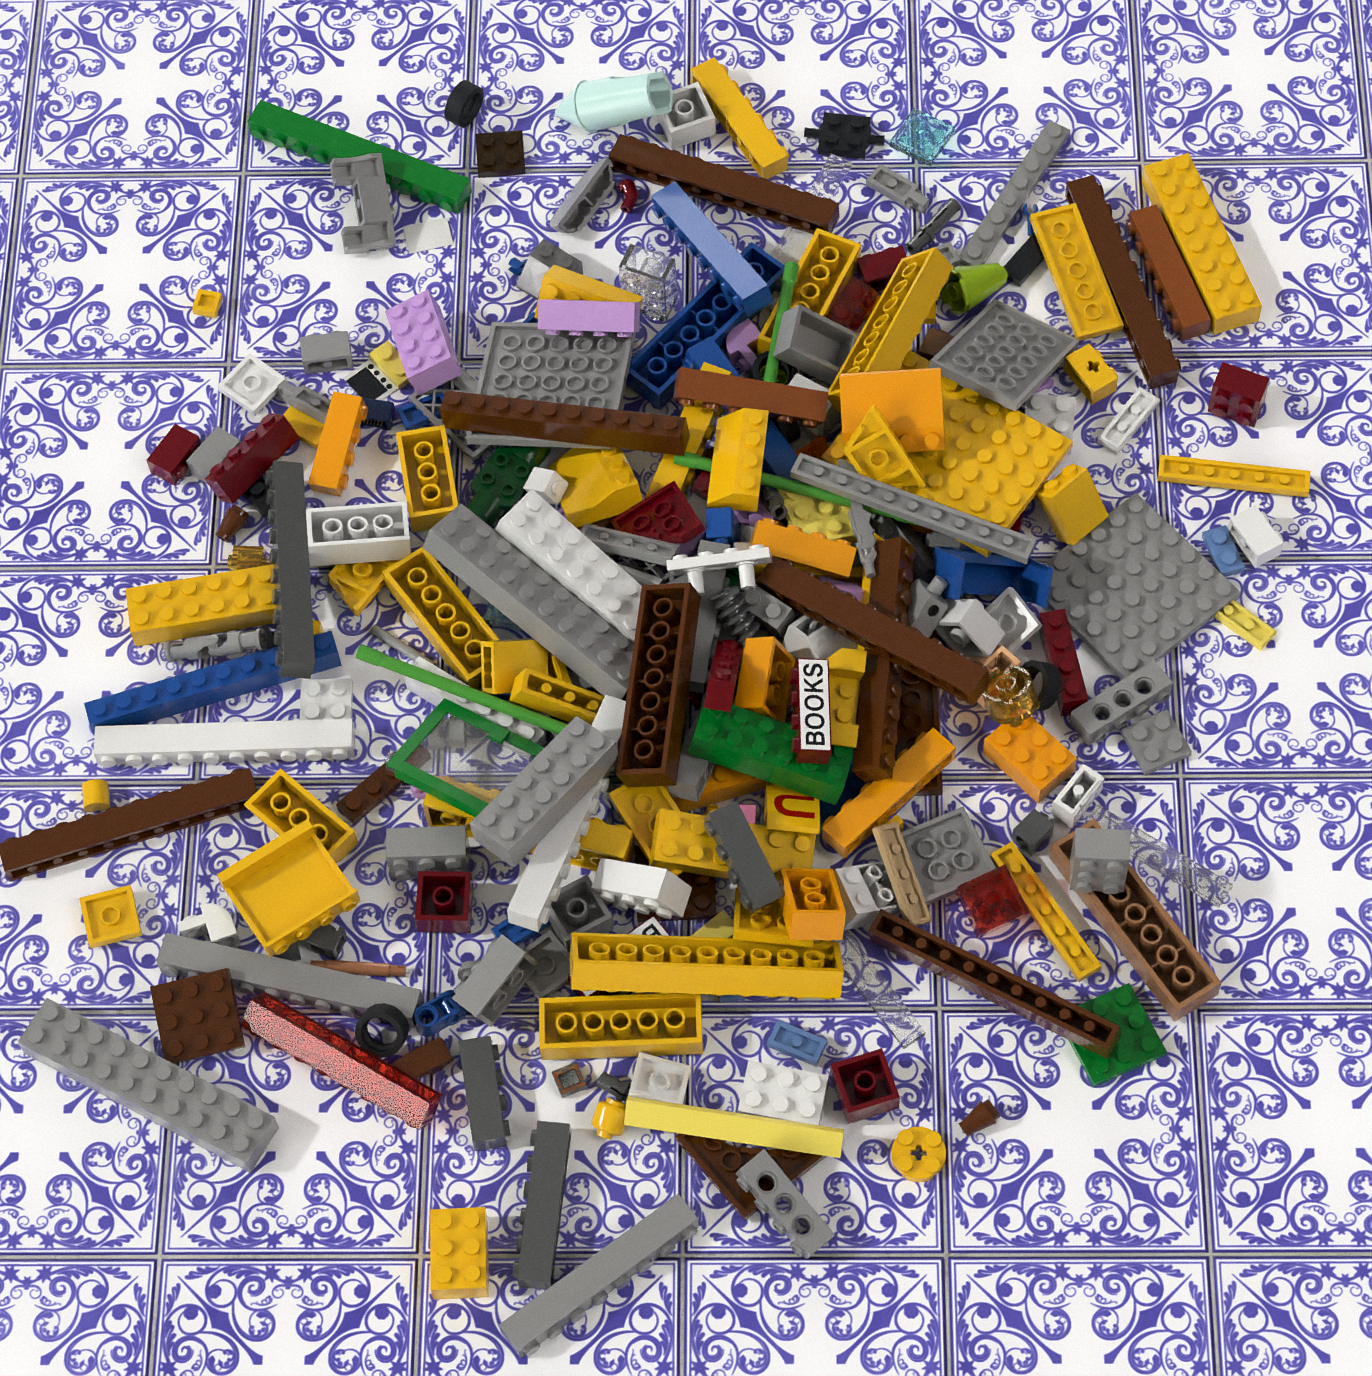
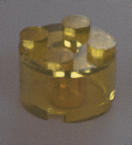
M1008 666L1009 670L1002 672L1000 669L994 670L989 674L991 682L982 694L988 714L997 723L1018 727L1040 707L1033 680L1029 671L1023 667Z

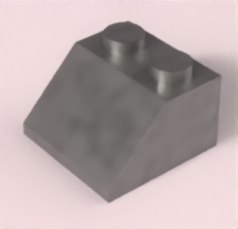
M543 239L528 256L516 287L538 301L543 275L553 265L583 275L582 261Z

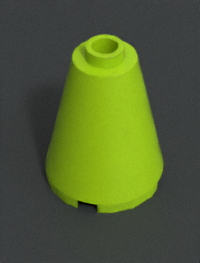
M999 263L953 267L948 276V282L940 291V296L944 304L949 303L952 308L949 311L952 314H965L1006 284L1007 271Z

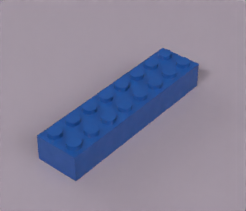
M751 242L740 254L768 284L771 295L774 291L780 293L785 265ZM711 281L631 359L626 385L661 410L673 398L677 370L680 367H685L684 359L687 349L711 336L722 350L726 346L729 332L748 318L752 321L764 308L748 316L742 309L738 310L731 296L727 297L723 293L719 282L715 284Z

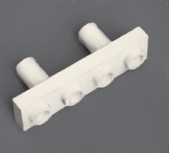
M752 545L749 547V550L739 551L738 548H728L724 550V553L719 554L705 551L698 553L696 557L676 555L673 556V560H666L667 571L670 576L686 574L688 576V583L690 582L700 596H704V572L738 568L741 590H752L756 588L754 566L772 563V555L769 547Z

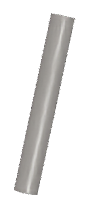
M376 624L371 628V634L413 661L420 656L436 666L434 661Z

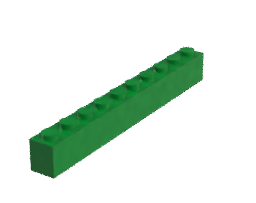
M263 100L259 101L247 120L250 134L256 139L266 140L277 147L290 149L298 155L314 158L319 163L330 165L333 158H350L370 153H381L386 184H389L390 188L398 190L404 195L419 198L425 203L438 205L446 211L460 213L472 193L471 182L468 177Z

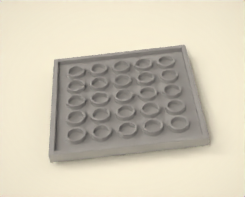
M492 322L476 394L621 410L636 332H632V337H617V332H608V336H593V331H584V335H569V330H560V335L545 334V329H538V323ZM467 431L466 434L467 444L613 449L611 447Z
M1137 493L1108 514V518L1074 546L1067 545L1044 563L1054 568L1048 607L1052 611L1065 609L1070 629L1122 680L1151 661L1155 660L1158 662L1213 619L1218 611L1221 612L1226 605H1230L1231 601L1237 600L1241 594L1226 577Z

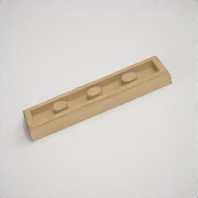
M898 822L876 826L872 831L903 919L915 926L930 923L932 918Z

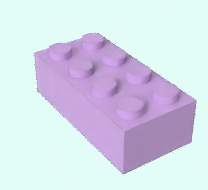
M428 289L385 311L406 377L419 396L463 374L441 308Z

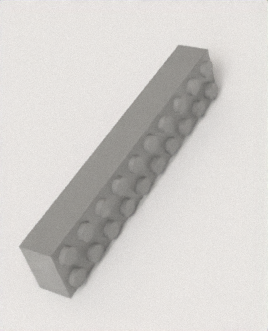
M462 503L429 530L422 547L603 696L609 695L624 701L626 700L634 646L632 641Z
M46 998L18 1040V1044L24 1054L249 1173L252 1172L279 1129L275 1117L49 998Z

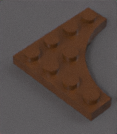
M680 1133L675 1136L680 1146L744 1221L759 1210L754 1203L756 1198L750 1191L745 1192L736 1181L738 1176L735 1173L760 1153L762 1148H739L725 1143L724 1140ZM777 1148L765 1150L792 1183L827 1157ZM760 1178L759 1187L764 1191H770L772 1189L771 1181L767 1178Z

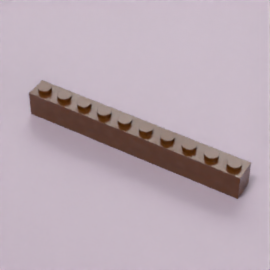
M620 134L608 155L613 164V167H611L613 171L663 187L676 182L688 195L810 234H814L817 228L832 233L840 218L839 203L832 199H824L807 191L802 192L790 188L785 184L780 185L762 177L758 178L748 175L740 170L736 171L726 168L721 164L704 161L699 157H691L677 150H669L655 143L638 140L633 136L628 137Z
M1094 175L1067 182L1066 200L1068 204L1076 203L1123 321L1124 333L1149 390L1177 382L1179 371H1181L1180 361L1178 357H1174L1172 343L1169 337H1165L1163 333V323L1161 318H1157L1155 315V306L1152 298L1147 297L1145 282L1137 274L1136 261L1134 259L1131 260L1129 256L1128 243L1121 238L1120 225L1118 221L1113 220L1112 208L1110 203L1104 199V190L1101 183H1097Z
M448 390L445 392L439 409L444 426L447 429L684 456L690 438L686 417Z
M902 536L877 541L875 543L877 557L874 561L876 576L871 580L869 604L875 606L880 613L886 616L892 615L896 617L901 624L908 627V608L911 603L910 587L913 581L912 570L915 548ZM864 648V651H867L865 673L861 678L857 716L859 728L857 746L854 748L852 773L866 783L890 779L893 776L895 745L898 741L897 725L900 718L899 704L900 697L902 696L901 683L904 669Z
M773 556L772 563H768L756 579L761 589L795 611L972 706L975 705L991 682L988 669L981 662L970 661L960 651L944 647L936 638L929 639L923 636L913 626L908 628L901 624L896 617L880 613L872 604L867 603L865 605L859 602L853 594L849 592L844 594L837 590L832 583L816 579L808 570L801 571L797 569L787 559L780 560Z
M250 768L236 769L230 774L220 777L212 776L204 782L186 784L180 789L171 792L163 791L148 799H136L125 806L110 807L105 812L95 815L87 814L72 822H60L55 827L45 830H34L29 835L19 838H8L0 843V856L4 872L11 882L247 810L244 804L257 792Z
M880 909L868 930L872 943L1106 1059L1110 1058L1121 1037L1120 1026Z

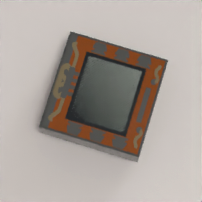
M577 1062L552 1071V1076L562 1098L587 1089Z

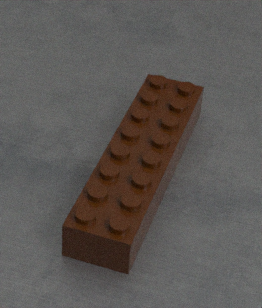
M690 582L642 585L616 770V775L626 787L677 785L701 596Z

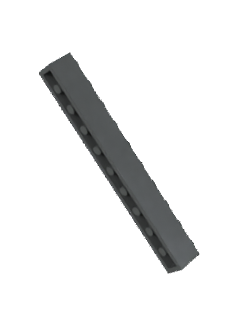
M273 460L271 470L266 471L265 483L270 487L267 491L266 502L271 506V509L268 511L267 521L268 524H272L268 540L269 544H273V548L270 551V564H274V569L271 571V584H275V589L272 592V604H276V609L273 612V624L277 625V630L274 633V645H278V651H276L275 666H279L280 677L310 679L315 666L303 463Z

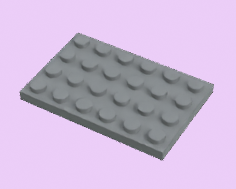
M993 299L930 360L928 368H941L942 377L953 380L960 386L969 388L979 393L982 397L989 398L1007 409L1016 411L1065 361V357L1077 349L1080 340Z

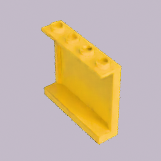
M308 819L217 874L220 885L269 957L275 954H282L289 948V945L297 940L301 941L308 938L312 931L320 926L329 925L336 916L353 910L360 902L358 890L356 888L353 889L316 836L314 828Z

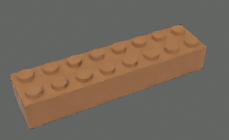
M1095 818L1079 827L1102 829ZM1075 830L1053 843L1049 855L1050 860L1069 885L1070 856ZM1130 864L1123 892H1118L1117 894H1105L1103 891L1079 893L1074 890L1174 1022L1219 994L1222 982Z

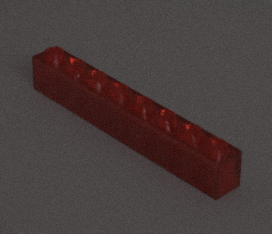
M265 991L250 999L241 1026L252 1035L260 1037L271 1043L274 1048L290 1054L296 1061L314 1068L320 1075L327 1076L338 1082L341 1087L350 1089L360 1095L363 1100L374 1103L387 1114L398 1117L409 1127L421 1130L432 1122L442 1097L441 1093Z

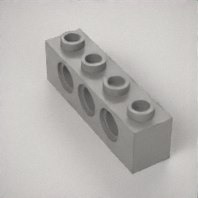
M1153 660L1071 711L1069 723L1087 746L1093 742L1099 743L1108 736L1109 732L1125 727L1129 720L1136 715L1140 717L1147 713L1152 705L1157 702L1159 704L1165 702L1171 696L1173 682L1158 663ZM1143 689L1148 691L1149 693L1142 694L1138 690ZM1123 702L1126 703L1128 706L1121 707L1117 703ZM1102 715L1105 716L1107 719L1099 720L1097 716Z
M765 1149L735 1173L738 1176L736 1181L745 1192L750 1191L756 1198L754 1201L755 1205L763 1214L768 1213L774 1220L772 1222L773 1227L780 1235L783 1236L785 1234L792 1242L790 1247L799 1257L804 1256L805 1259H808L835 1236ZM760 1178H767L771 1181L772 1189L770 1191H764L759 1187ZM777 1200H786L790 1206L789 1212H780L776 1206ZM796 1221H803L807 1225L806 1234L802 1235L796 1232L794 1228Z

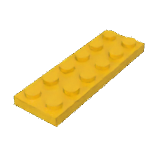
M1076 203L1030 214L1029 220L1075 338L1081 341L1123 330V321Z

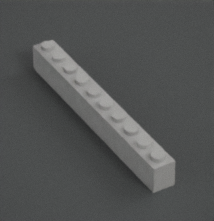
M170 933L165 934L156 960L160 971L169 977H177L179 975L188 978L229 968L233 988H237L242 993L253 994L255 992L263 994L264 997L271 1000L286 999L298 1006H303L304 1004L313 1005L316 1009L324 1012L335 1010L347 1017L362 1016L366 1009L374 1004H389L402 1011L408 1020L410 1028H415L414 1014L423 1002L421 989L278 957H269V955ZM372 1018L370 1020L373 1023H381V1021L390 1023L382 1018Z

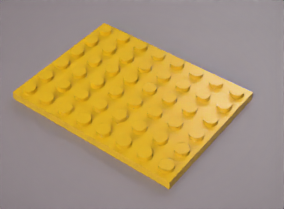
M910 350L905 355L902 367L899 370L928 369L930 361ZM941 376L945 450L907 452L925 479L926 486L918 488V485L902 486L901 490L1010 529L1072 448L1073 441L1018 410L1007 409L1001 404L989 398H984L979 393ZM842 431L821 456L822 461L838 466V460L844 459L852 464L848 457L844 456ZM956 539L987 558L992 553L986 549Z

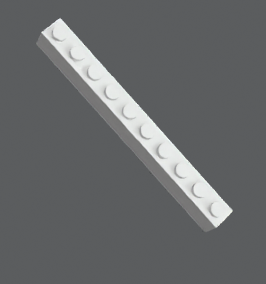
M605 695L591 726L614 740L619 754L626 701ZM617 763L536 845L508 906L509 923L539 932L542 923L546 924L551 913L549 907L552 901L556 902L560 895L561 887L559 885L562 879L566 880L571 868L569 863L572 857L576 858L581 845L579 841L582 836H586L588 833L591 814L595 815L600 805V794L607 791L610 781L608 778L611 771L615 772Z
M352 718L95 726L93 754L97 764L104 767H113L116 764L140 766L141 764L150 763L159 766L166 765L167 763L189 765L193 762L216 764L219 761L242 763L252 760L261 763L269 762L270 760L292 762L296 759L319 761L322 758L345 760L347 758H354L355 728Z

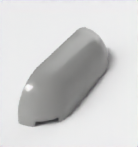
M608 157L598 161L581 177L550 221V226L561 233H574L586 226L615 184L611 168L613 164Z

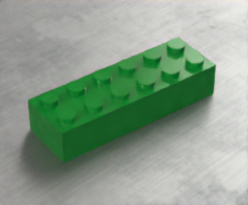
M703 703L686 754L836 805L845 786L854 748L831 745L832 752L828 764L797 763L796 753H792V738L796 737V730H792L790 724L735 705L731 706L730 712L704 708Z

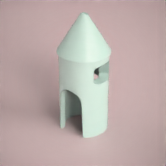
M663 71L629 77L611 76L591 81L582 80L556 108L555 115L589 133H595L598 130L623 126L637 119L670 113L673 105L672 88L668 77Z

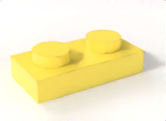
M388 340L369 353L370 360L398 390L410 383L406 377L399 352Z

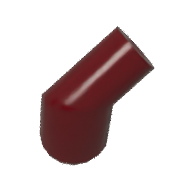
M625 179L618 184V189L621 190V193L625 194V199L620 209L625 213H631L639 198V193L635 183L630 179Z

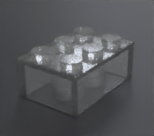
M630 244L619 264L620 289L643 297L640 309L641 314L647 315L653 320L666 322L678 300L675 259Z

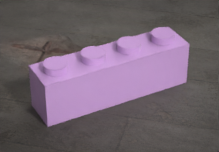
M538 299V329H545V334L560 335V330H569V335H584V331H593V336H608V332H617V337H632V332H639L640 302Z

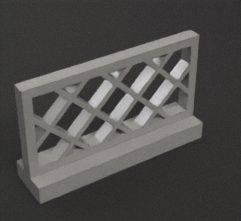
M462 367L463 374L448 381L451 383V390L437 389L436 387L420 396L415 391L408 397L409 402H412L418 410L422 411L423 415H426L435 426L444 425L443 420L438 419L434 415L435 410H439L441 404H436V393H443L445 395L446 390L476 394L478 382ZM433 394L432 404H423L418 400L423 395ZM445 428L447 438L473 462L494 446L481 445L473 452L467 447V431H465V434H454L451 429Z
M586 523L580 530L615 563L617 562L609 553L620 555L623 560L618 564L625 565L627 563L630 568L642 572L651 569L657 577L663 579L662 582L664 584L677 579V576H670L669 572L664 574L657 564L667 566L666 560H673V556L680 554V545ZM632 559L642 560L647 566L641 569Z

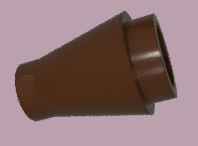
M233 504L231 508H227L215 535L228 543L248 523L249 514Z
M987 1099L983 1103L980 1101L964 1120L958 1124L965 1135L969 1137L973 1133L996 1124V1120L1000 1118V1115Z

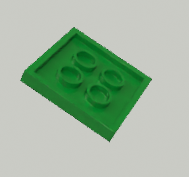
M1130 983L1078 1005L1120 1026L1121 1037L1109 1059L1068 1040L1093 1087L1166 1056L1167 1050Z

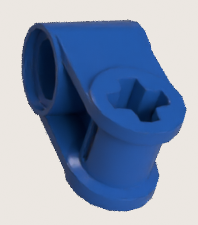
M453 990L441 993L435 999L416 1009L414 1014L415 1026L420 1035L424 1037L433 1036L465 1018L467 1011L452 999L455 995ZM430 1017L433 1019L431 1023H421L423 1018Z

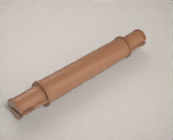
M329 959L326 961L311 960L310 965L354 975L406 976V965Z

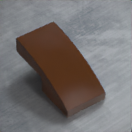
M439 1037L393 1062L391 1066L402 1087L408 1088L428 1073L434 1075L454 1061L443 1038Z

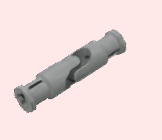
M258 628L256 631L245 633L240 630L208 636L188 637L185 641L178 642L168 640L164 644V652L167 661L171 663L176 661V659H203L213 656L245 653L251 649L262 651L267 648V636L263 628Z

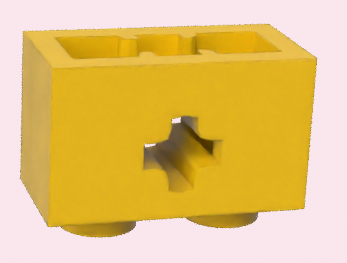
M1090 343L1065 357V373L1092 405L1116 391L1118 382L1117 372L1105 363L1100 351L1095 350Z

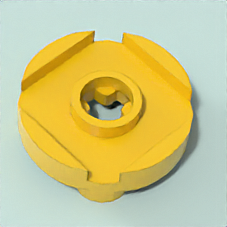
M925 1127L904 1129L899 1132L892 1144V1164L902 1174V1177L909 1181H929L945 1165V1144L940 1134ZM919 1148L922 1149V1152H926V1156H922L921 1160H916L915 1155H911V1152Z

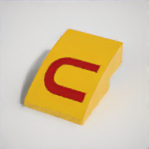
M766 781L763 800L766 829L819 834V799Z

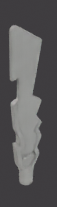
M844 459L838 460L839 467L858 473L852 464ZM850 500L852 509L848 511V516L853 534L857 539L855 547L857 548L860 563L865 569L866 578L871 579L876 576L874 561L877 557V552L874 549L876 539L873 536L874 529L869 525L871 514L863 509V504Z

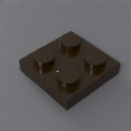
M522 130L475 134L478 178L526 174Z

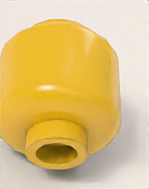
M609 1097L606 1098V1101L598 1102L591 1120V1125L598 1129L596 1135L612 1140L613 1135H623L627 1126L624 1125L625 1103Z

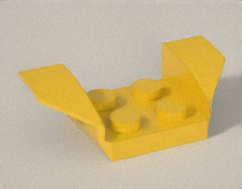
M841 648L827 658L829 659L831 745L853 748L857 746L859 725H856L860 681L865 673L867 651Z

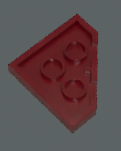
M672 481L611 520L612 525L617 531L669 543H686L706 530L675 481Z

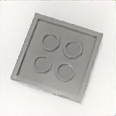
M964 806L901 832L927 905L998 875V871Z

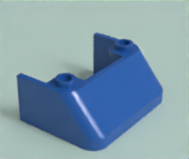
M934 546L932 557L935 576L938 575L948 582V586L942 592L943 598L959 600L963 593L999 596L1008 587H1012L1025 604L1032 602L1047 608L1053 567L1033 558H1029L1027 564L994 552L987 558L973 549Z

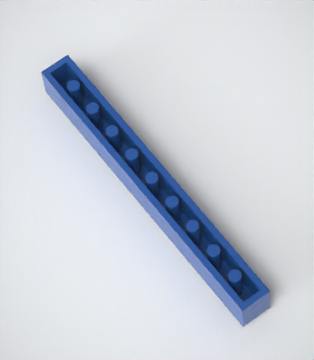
M332 630L314 635L315 666L312 674L342 666ZM278 646L85 702L84 706L89 725L95 735V726L142 725L299 678L280 677L279 666H275L276 651H278Z

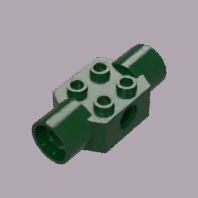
M498 447L470 483L473 498L466 507L494 529L499 520L528 493L523 487L534 467L539 468L549 455L550 447Z

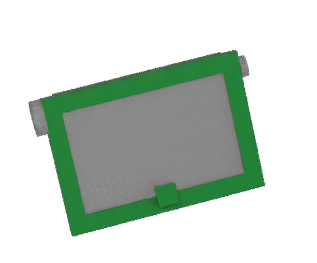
M444 698L397 752L390 750L387 753L385 764L386 769L395 773L396 778L476 817L544 747Z

